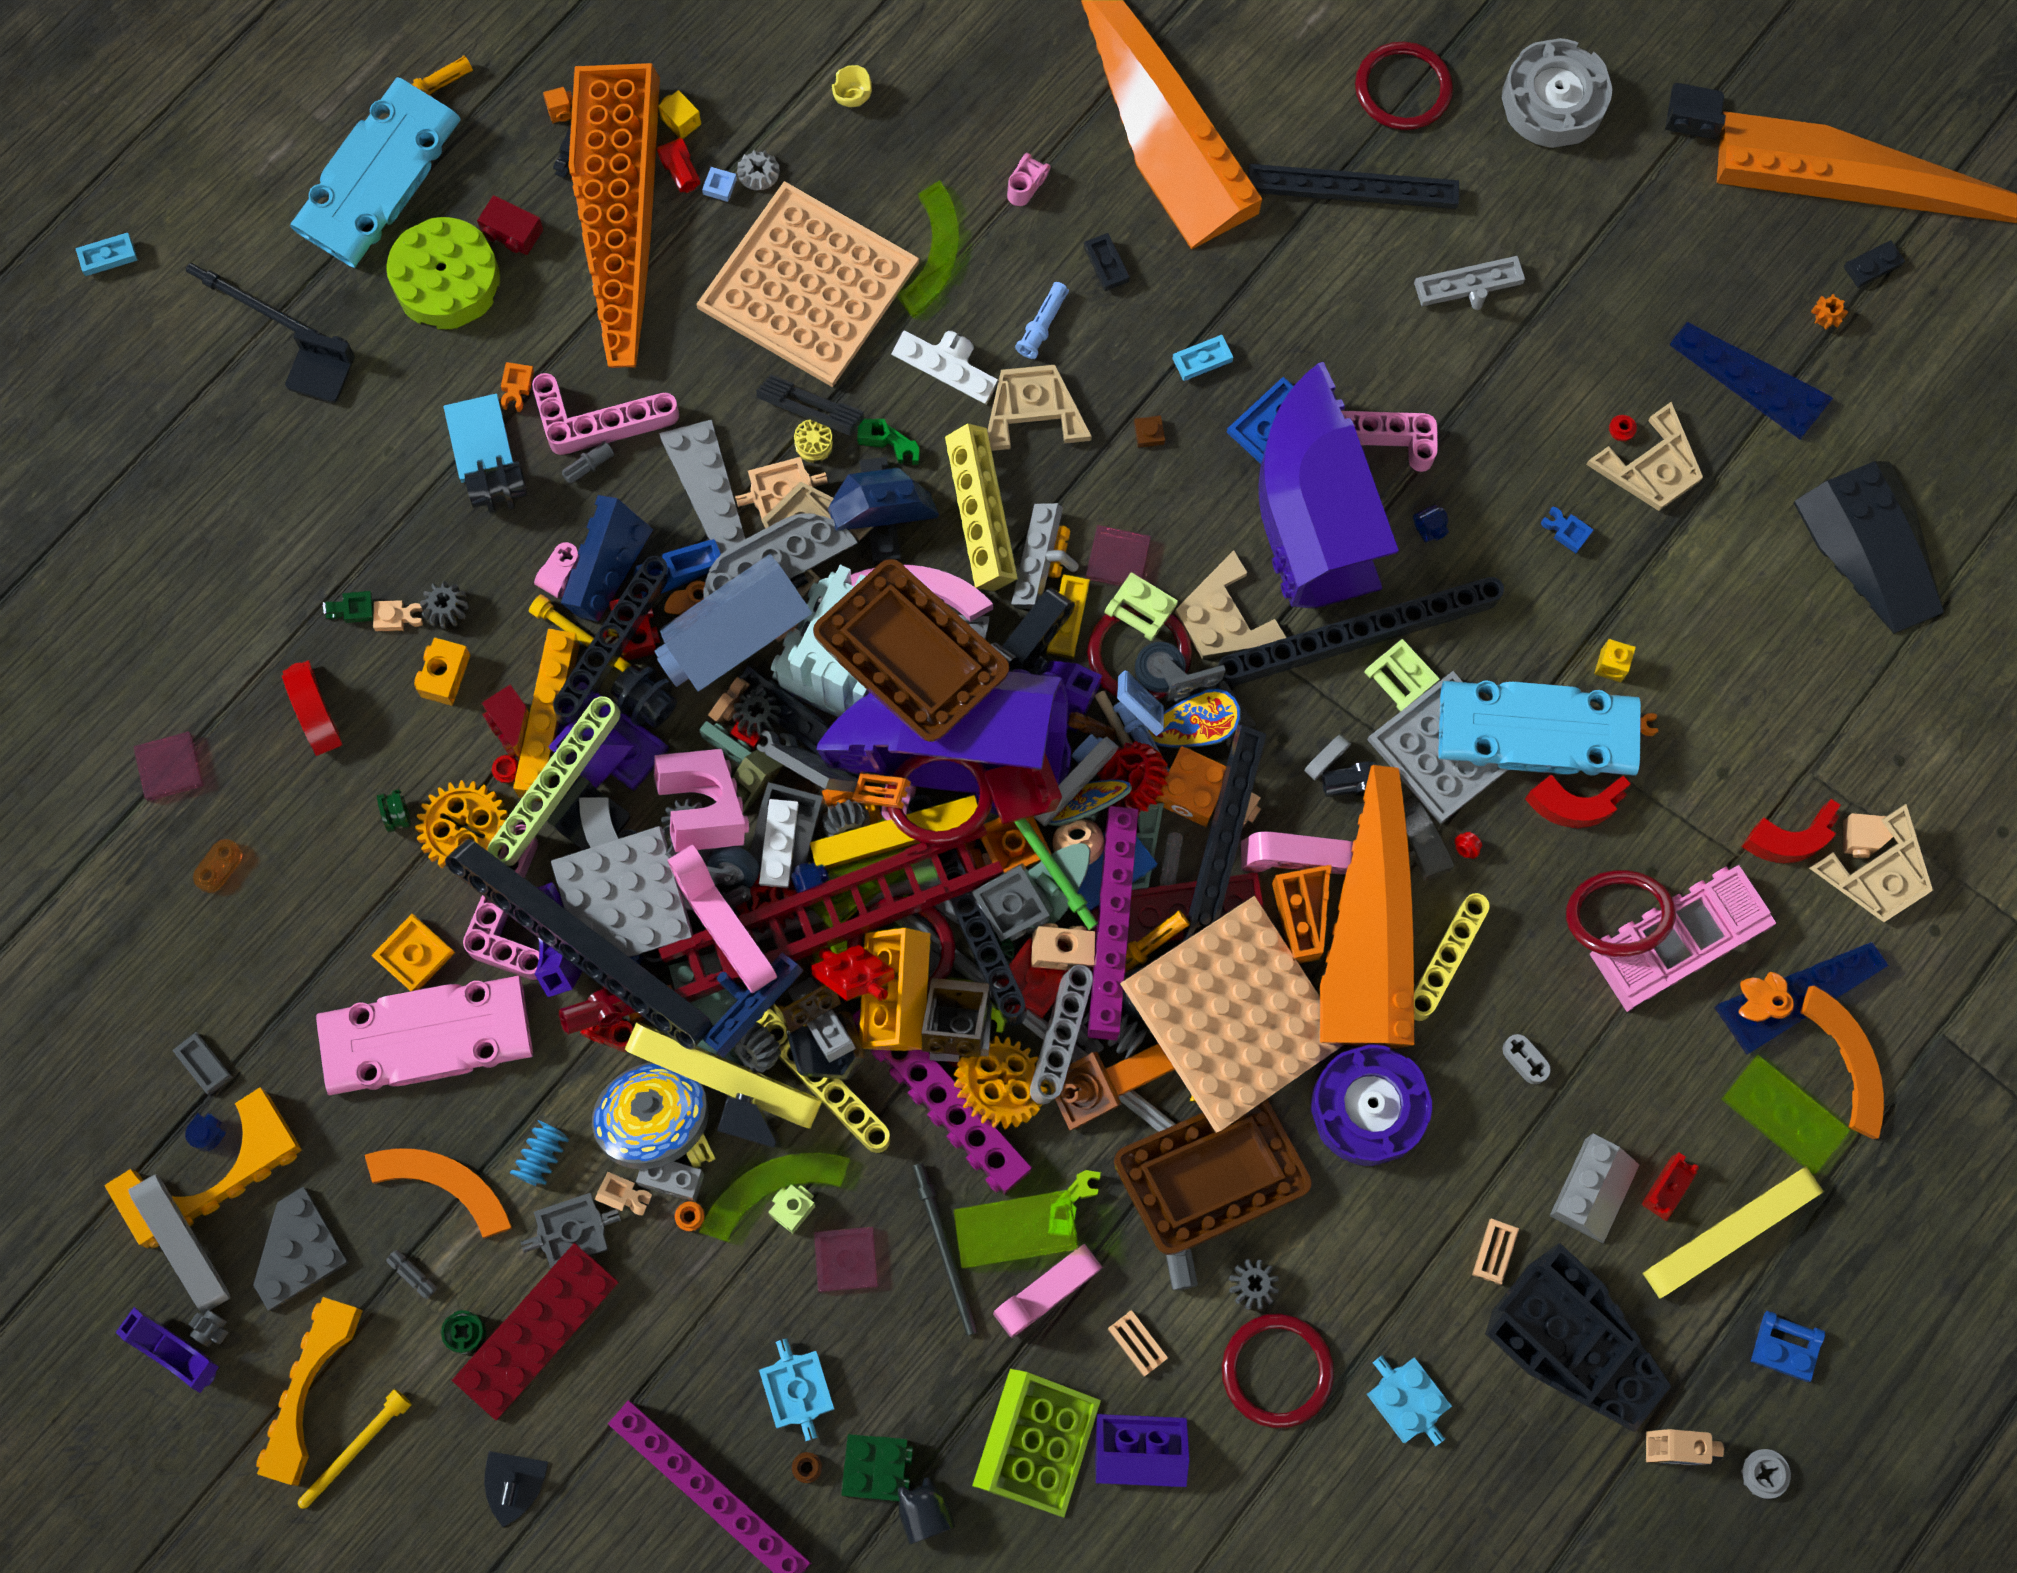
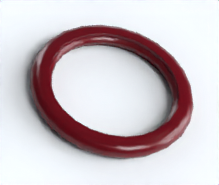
M1402 41L1382 45L1364 58L1356 72L1355 89L1362 108L1378 123L1392 129L1414 130L1430 125L1447 110L1452 99L1453 83L1446 64L1436 53L1420 44ZM1394 54H1407L1421 58L1430 64L1436 71L1440 82L1439 97L1433 107L1422 115L1409 118L1393 116L1380 109L1372 100L1368 89L1370 72L1380 60Z
M1127 604L1121 606L1135 616H1145ZM1105 614L1094 626L1089 637L1088 661L1091 670L1102 675L1100 683L1102 687L1117 696L1118 681L1107 672L1102 661L1101 648L1108 630L1121 619L1114 615L1110 617ZM1170 614L1164 625L1168 627L1175 637L1178 649L1185 660V673L1187 674L1192 659L1191 641L1185 627L1177 617ZM1148 690L1156 699L1166 696L1165 692L1158 693Z
M923 755L909 757L895 770L892 777L907 778L913 770L932 761L944 760L955 762L967 768L976 778L980 791L979 803L974 814L966 822L950 830H925L912 823L904 814L903 809L887 807L891 820L908 837L922 843L935 845L949 844L966 838L984 823L993 804V798L984 777V773L987 770L981 762ZM888 785L887 788L896 790L897 786ZM886 795V798H891V799H893L894 796H887V795Z
M1613 870L1588 878L1576 888L1566 906V922L1576 940L1587 949L1610 957H1632L1656 948L1670 934L1676 920V906L1666 888L1650 876L1629 870ZM1612 884L1636 885L1648 890L1657 898L1661 907V920L1653 933L1639 941L1616 944L1605 942L1593 937L1583 927L1580 919V909L1583 901L1590 893L1603 886Z
M894 896L893 900L896 902L909 896ZM882 899L870 905L866 909L867 913L886 906L887 902L885 899ZM934 906L917 912L935 927L941 942V958L933 975L928 978L927 997L932 978H948L955 961L956 950L953 931L946 918ZM864 934L847 940V950L857 945L861 946Z
M1266 1314L1245 1323L1231 1337L1224 1351L1222 1380L1231 1402L1247 1419L1270 1428H1290L1303 1424L1315 1416L1325 1405L1332 1390L1334 1365L1328 1345L1320 1333L1310 1324L1290 1315ZM1268 1329H1285L1300 1335L1310 1344L1319 1363L1318 1385L1312 1397L1298 1409L1287 1413H1272L1255 1406L1246 1398L1237 1379L1236 1366L1243 1346L1251 1337Z

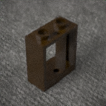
M810 955L794 961L804 971L785 991L809 977L813 979L819 988L785 1008L778 999L770 1006L790 1033L841 1004L837 993L812 975V965L816 964V962Z
M932 978L921 1033L922 1051L933 1054L943 1053L963 1057H981L990 1004V984ZM938 1006L979 1010L975 1035L933 1031Z

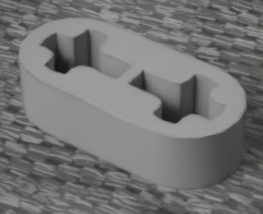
M1339 734L1310 762L1304 771L1313 780L1318 779L1322 772H1325L1348 749L1351 743L1342 734Z
M1519 1034L1512 1035L1504 1042L1502 1048L1504 1056L1528 1083L1540 1084L1547 1079L1550 1074L1549 1063L1525 1036ZM1511 1042L1515 1045L1518 1043L1522 1044L1523 1047L1520 1051L1526 1057L1525 1059L1519 1052L1515 1054L1511 1052L1513 1047ZM1527 1060L1534 1067L1538 1064L1542 1067V1070L1540 1071L1542 1077H1540L1538 1074H1536L1535 1076H1532L1530 1074L1532 1067L1527 1062Z

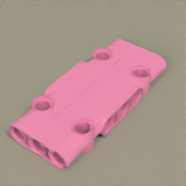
M520 976L487 982L472 981L466 986L449 984L379 998L376 1003H356L350 1008L318 1013L316 1017L324 1081L329 1096L366 1088L376 1090L387 1084L389 1086H403L466 1074L473 1071V1068L484 1066L491 1068L498 1063L533 1057L525 996ZM476 991H485V997L482 1001H472V996ZM363 1012H369L368 1021L364 1024H357L358 1016ZM486 1046H492L494 1048L492 1056L487 1059L481 1058V1050ZM371 1068H377V1076L371 1081H365V1073Z

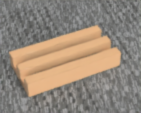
M1494 1219L1489 1220L1473 1270V1276L1502 1285L1519 1228ZM1497 1227L1499 1230L1485 1272L1482 1271V1267L1494 1229ZM1505 1231H1508L1510 1235L1496 1276L1492 1272Z
M1132 1310L1108 1328L1109 1332L1144 1377L1168 1359ZM1128 1320L1134 1324L1159 1357L1158 1359L1154 1360L1126 1323ZM1119 1327H1122L1150 1364L1148 1367L1145 1368L1117 1331Z

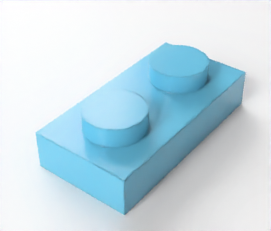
M129 233L76 248L81 269L85 276L138 260Z
M1223 335L1174 353L1172 359L1183 381L1231 363L1233 356Z

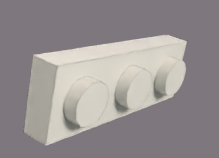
M769 799L759 881L760 886L789 888L798 802Z

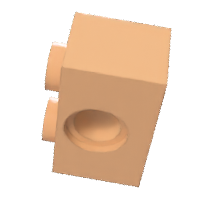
M1045 923L1032 933L1031 967L1070 970L1076 965H1084L1089 969L1094 966L1095 931H1086V927L1071 926L1069 929L1058 928L1057 924ZM1057 942H1065L1069 947V952L1061 951Z

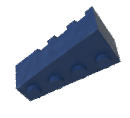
M601 495L597 496L595 502L597 509L594 517L589 519L587 525L589 532L586 541L580 545L577 567L571 571L561 603L579 618L598 622L653 531L646 522L618 498Z

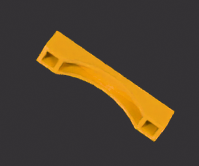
M548 629L513 787L519 798L525 795L554 755V752L548 747L556 739L559 724L555 717L553 702L575 668L580 647L576 633Z
M325 1297L322 1298L321 1303L318 1302L315 1305L311 1319L314 1320L310 1332L307 1331L301 1342L303 1352L300 1360L294 1362L290 1371V1378L292 1379L290 1387L282 1393L279 1401L281 1411L278 1419H274L269 1427L268 1437L270 1440L266 1450L263 1449L258 1457L256 1464L259 1467L258 1475L289 1485L299 1486L309 1458L303 1433V1411L308 1390L315 1375L325 1361L340 1347L353 1339L363 1310Z

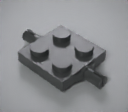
M588 1193L534 1211L538 1225L537 1236L521 1241V1246H523L524 1253L541 1247L546 1253L551 1269L573 1243L578 1244L590 1256L608 1251L604 1236L605 1225L621 1221L618 1209L600 1214L596 1209L592 1194Z

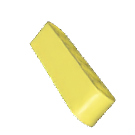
M1478 893L1471 894L1459 907L1414 989V1020L1423 1021L1436 1009L1489 911V902L1483 895ZM1468 904H1476L1480 909V914H1472L1468 909ZM1455 928H1463L1467 932V938L1461 939L1456 936ZM1443 951L1450 952L1454 957V962H1445L1441 953ZM1428 976H1437L1441 981V986L1433 987L1430 985ZM1415 1000L1426 1002L1428 1010L1426 1012L1419 1011L1415 1007Z

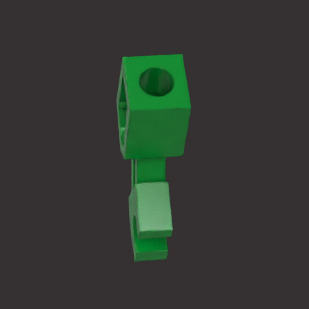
M864 419L858 426V445L884 448L889 443L894 447L898 464H903L904 455L910 454L913 456L912 464L919 465L920 449L915 440L910 441L890 427L885 419ZM873 430H879V431H882V430H883L884 436H881V435H878V436L872 435V431H873Z

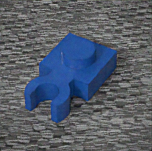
M1552 507L1549 514L1554 516L1555 521H1550L1544 517L1541 525L1545 529L1556 530L1557 533L1554 539L1574 553H1577L1591 535L1593 529L1572 514L1566 520L1558 508Z

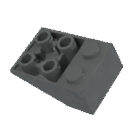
M768 782L760 807L750 854L758 862L761 871L769 799L798 802L790 881L801 885L811 853L810 842L815 840L824 809L823 796Z

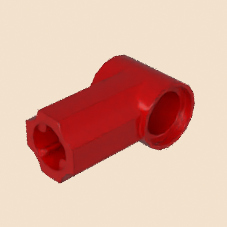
M681 137L657 147V152L664 168L669 170L680 192L689 193L701 184L690 161L688 149Z

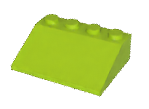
M1010 1369L972 1486L1051 1514L1065 1517L1101 1400L1031 1373Z

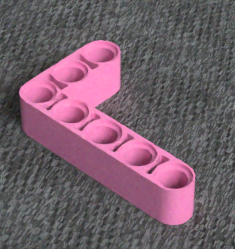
M543 373L536 376L532 383L550 448L559 455L595 447L604 441L609 443L675 424L679 418L676 399L669 393H660L567 418L555 377L551 374ZM546 387L552 388L548 393L541 392ZM663 407L672 408L669 412H660ZM552 411L559 412L555 417H548V414ZM637 414L646 415L641 420L634 419L635 415ZM611 421L619 422L617 426H607V424ZM585 428L593 429L588 434L581 433V431ZM559 435L566 436L562 441H554Z
M517 825L515 827L516 835H522L526 830V825ZM534 837L517 861L519 865L515 872L525 878L537 850L538 842L536 837ZM508 845L503 846L499 859H504L508 856ZM482 895L463 940L464 948L477 961L530 980H537L534 974L537 968L526 970L525 964L533 958L539 960V952L500 937L509 915ZM495 913L497 915L496 920L492 924L483 923V919L487 914ZM476 940H485V946L481 950H472V945ZM511 949L512 955L509 959L499 960L498 957L502 950Z
M693 844L669 858L667 862L684 897L750 992L754 993L776 979L777 975L715 887L705 862Z

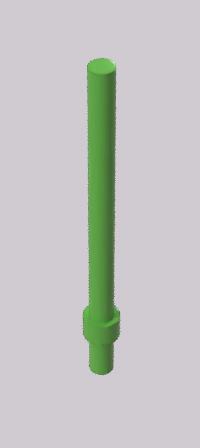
M1026 819L1015 821L1021 833L1069 900L1067 904L1073 913H1078L1089 930L1096 927L1099 923L1087 908L1088 902L1082 894L1076 892Z

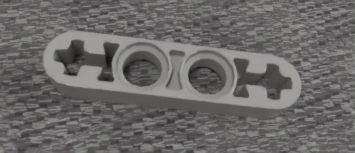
M1108 737L1102 739L1058 786L1062 799L1056 811L1037 815L1034 818L1043 826H1047L1113 757L1118 746Z

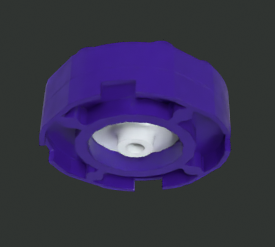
M1366 1045L1342 1052L1327 1065L1314 1086L1311 1098V1112L1320 1139L1334 1154L1354 1164L1375 1166L1401 1158L1420 1141L1431 1119L1432 1099L1422 1071L1410 1058L1407 1057L1406 1059L1386 1046ZM1368 1103H1372L1374 1108H1371Z

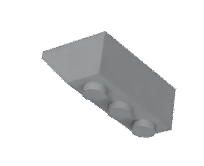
M1595 1134L1590 1135L1585 1139L1550 1216L1604 1243L1639 1164L1619 1146Z

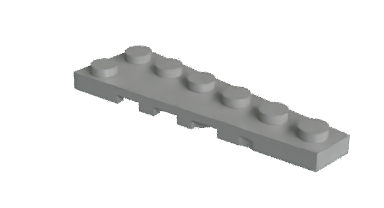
M712 420L659 433L664 448L678 473L680 481L709 540L715 539L721 554L745 540Z

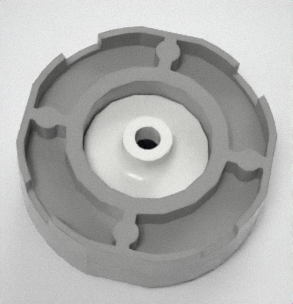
M1560 38L1535 42L1520 52L1519 57L1511 65L1502 90V101L1508 122L1522 137L1535 144L1554 148L1584 141L1599 127L1611 101L1612 85L1605 63L1595 52L1591 55L1577 47L1578 42Z

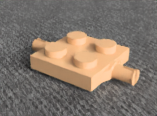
M801 457L749 470L751 492L735 496L738 507L754 503L760 512L761 519H763L800 482L816 487L828 484L825 472L809 476L804 469Z

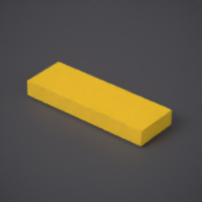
M1063 574L1059 593L1075 602V607L1071 616L1048 644L1046 654L1074 659L1090 583L1089 579Z

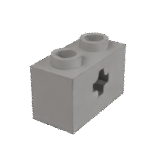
M671 1162L657 1168L640 1169L636 1183L642 1188L696 1202L704 1173L701 1169Z

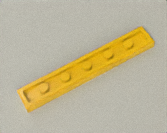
M975 795L910 813L906 816L916 826L925 830L944 831L958 827L966 822L974 814L978 804ZM890 819L810 842L816 869L819 872L916 844L920 841L908 837Z

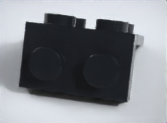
M1675 83L1671 89L1665 130L1717 140L1726 119V115L1721 114L1724 100L1723 92Z
M297 328L293 338L299 347V351L285 382L287 389L326 402L335 403L339 398L355 359L348 341L338 336H333L332 338L324 336L314 329L303 330Z
M580 776L578 780H575L565 797L549 816L547 822L582 850H586L591 847L582 826L579 798L608 797L597 790L590 781ZM608 798L611 821L614 831L618 835L630 820V814Z
M841 1011L837 1018L852 1040L855 1049L830 1063L808 1027L802 1026L791 1033L787 1029V1037L797 1072L800 1075L851 1079L865 1060V1052L861 1046L858 1029L851 1012Z

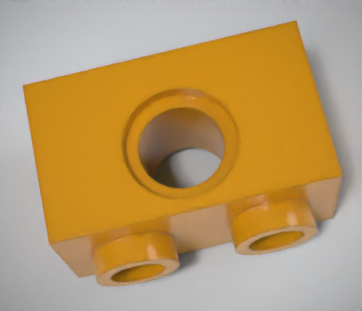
M434 637L431 646L428 645L425 649V664L423 670L418 671L414 682L420 697L453 706L471 656L466 646ZM439 667H447L444 674L434 675Z

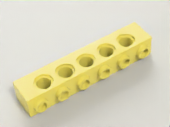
M966 424L945 436L947 452L950 459L975 588L996 591L1018 578L987 428Z

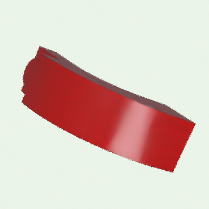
M309 660L291 665L283 671L282 679L297 718L315 755L318 756L342 746L339 731L323 700Z
M1550 775L1532 789L1525 800L1538 814L1550 822L1564 827L1585 828L1597 825L1610 818L1617 810L1615 805L1627 796L1624 791L1631 783L1623 775L1602 793L1594 797L1582 798L1567 792Z
M1830 799L1822 806L1809 828L1800 832L1783 830L1763 817L1755 825L1741 847L1753 855L1770 862L1794 863L1807 859L1822 849L1835 836L1836 833L1830 829L1839 818V815L1835 813L1841 805Z

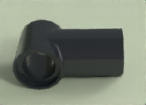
M1361 762L1351 766V768L1322 772V786L1325 796L1331 797L1356 793L1357 796H1364L1370 768L1376 765L1375 762Z

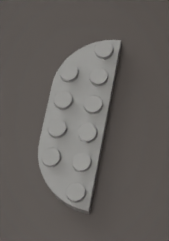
M810 513L787 517L722 553L709 570L704 586V598L769 554L772 555L791 580L857 544V541L847 529L836 531L833 519Z

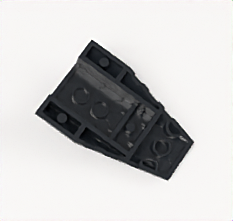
M1873 461L1834 477L1793 502L1819 551L1834 562L1835 569L1850 580L1854 585L1853 589L1860 596L1863 595L1871 604L1869 607L1893 634L1944 613L1916 508L1890 462Z
M1558 1243L1529 1264L1494 1307L1485 1335L1528 1375L1630 1431L1636 1432L1670 1389L1671 1385L1650 1353L1645 1351L1637 1333L1630 1328L1624 1319L1623 1312L1609 1296V1291L1604 1283L1561 1243Z

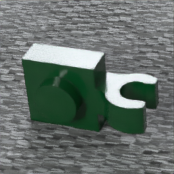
M371 591L342 593L343 601L323 603V613L326 614V619H337L344 616L345 623L373 621L374 618Z

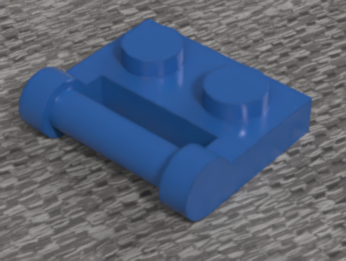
M1766 1311L1762 1318L1751 1362L1805 1382H1811L1818 1353L1824 1341L1825 1331L1818 1328L1809 1329L1778 1318L1776 1313ZM1775 1328L1808 1340L1807 1349L1770 1336L1772 1329Z

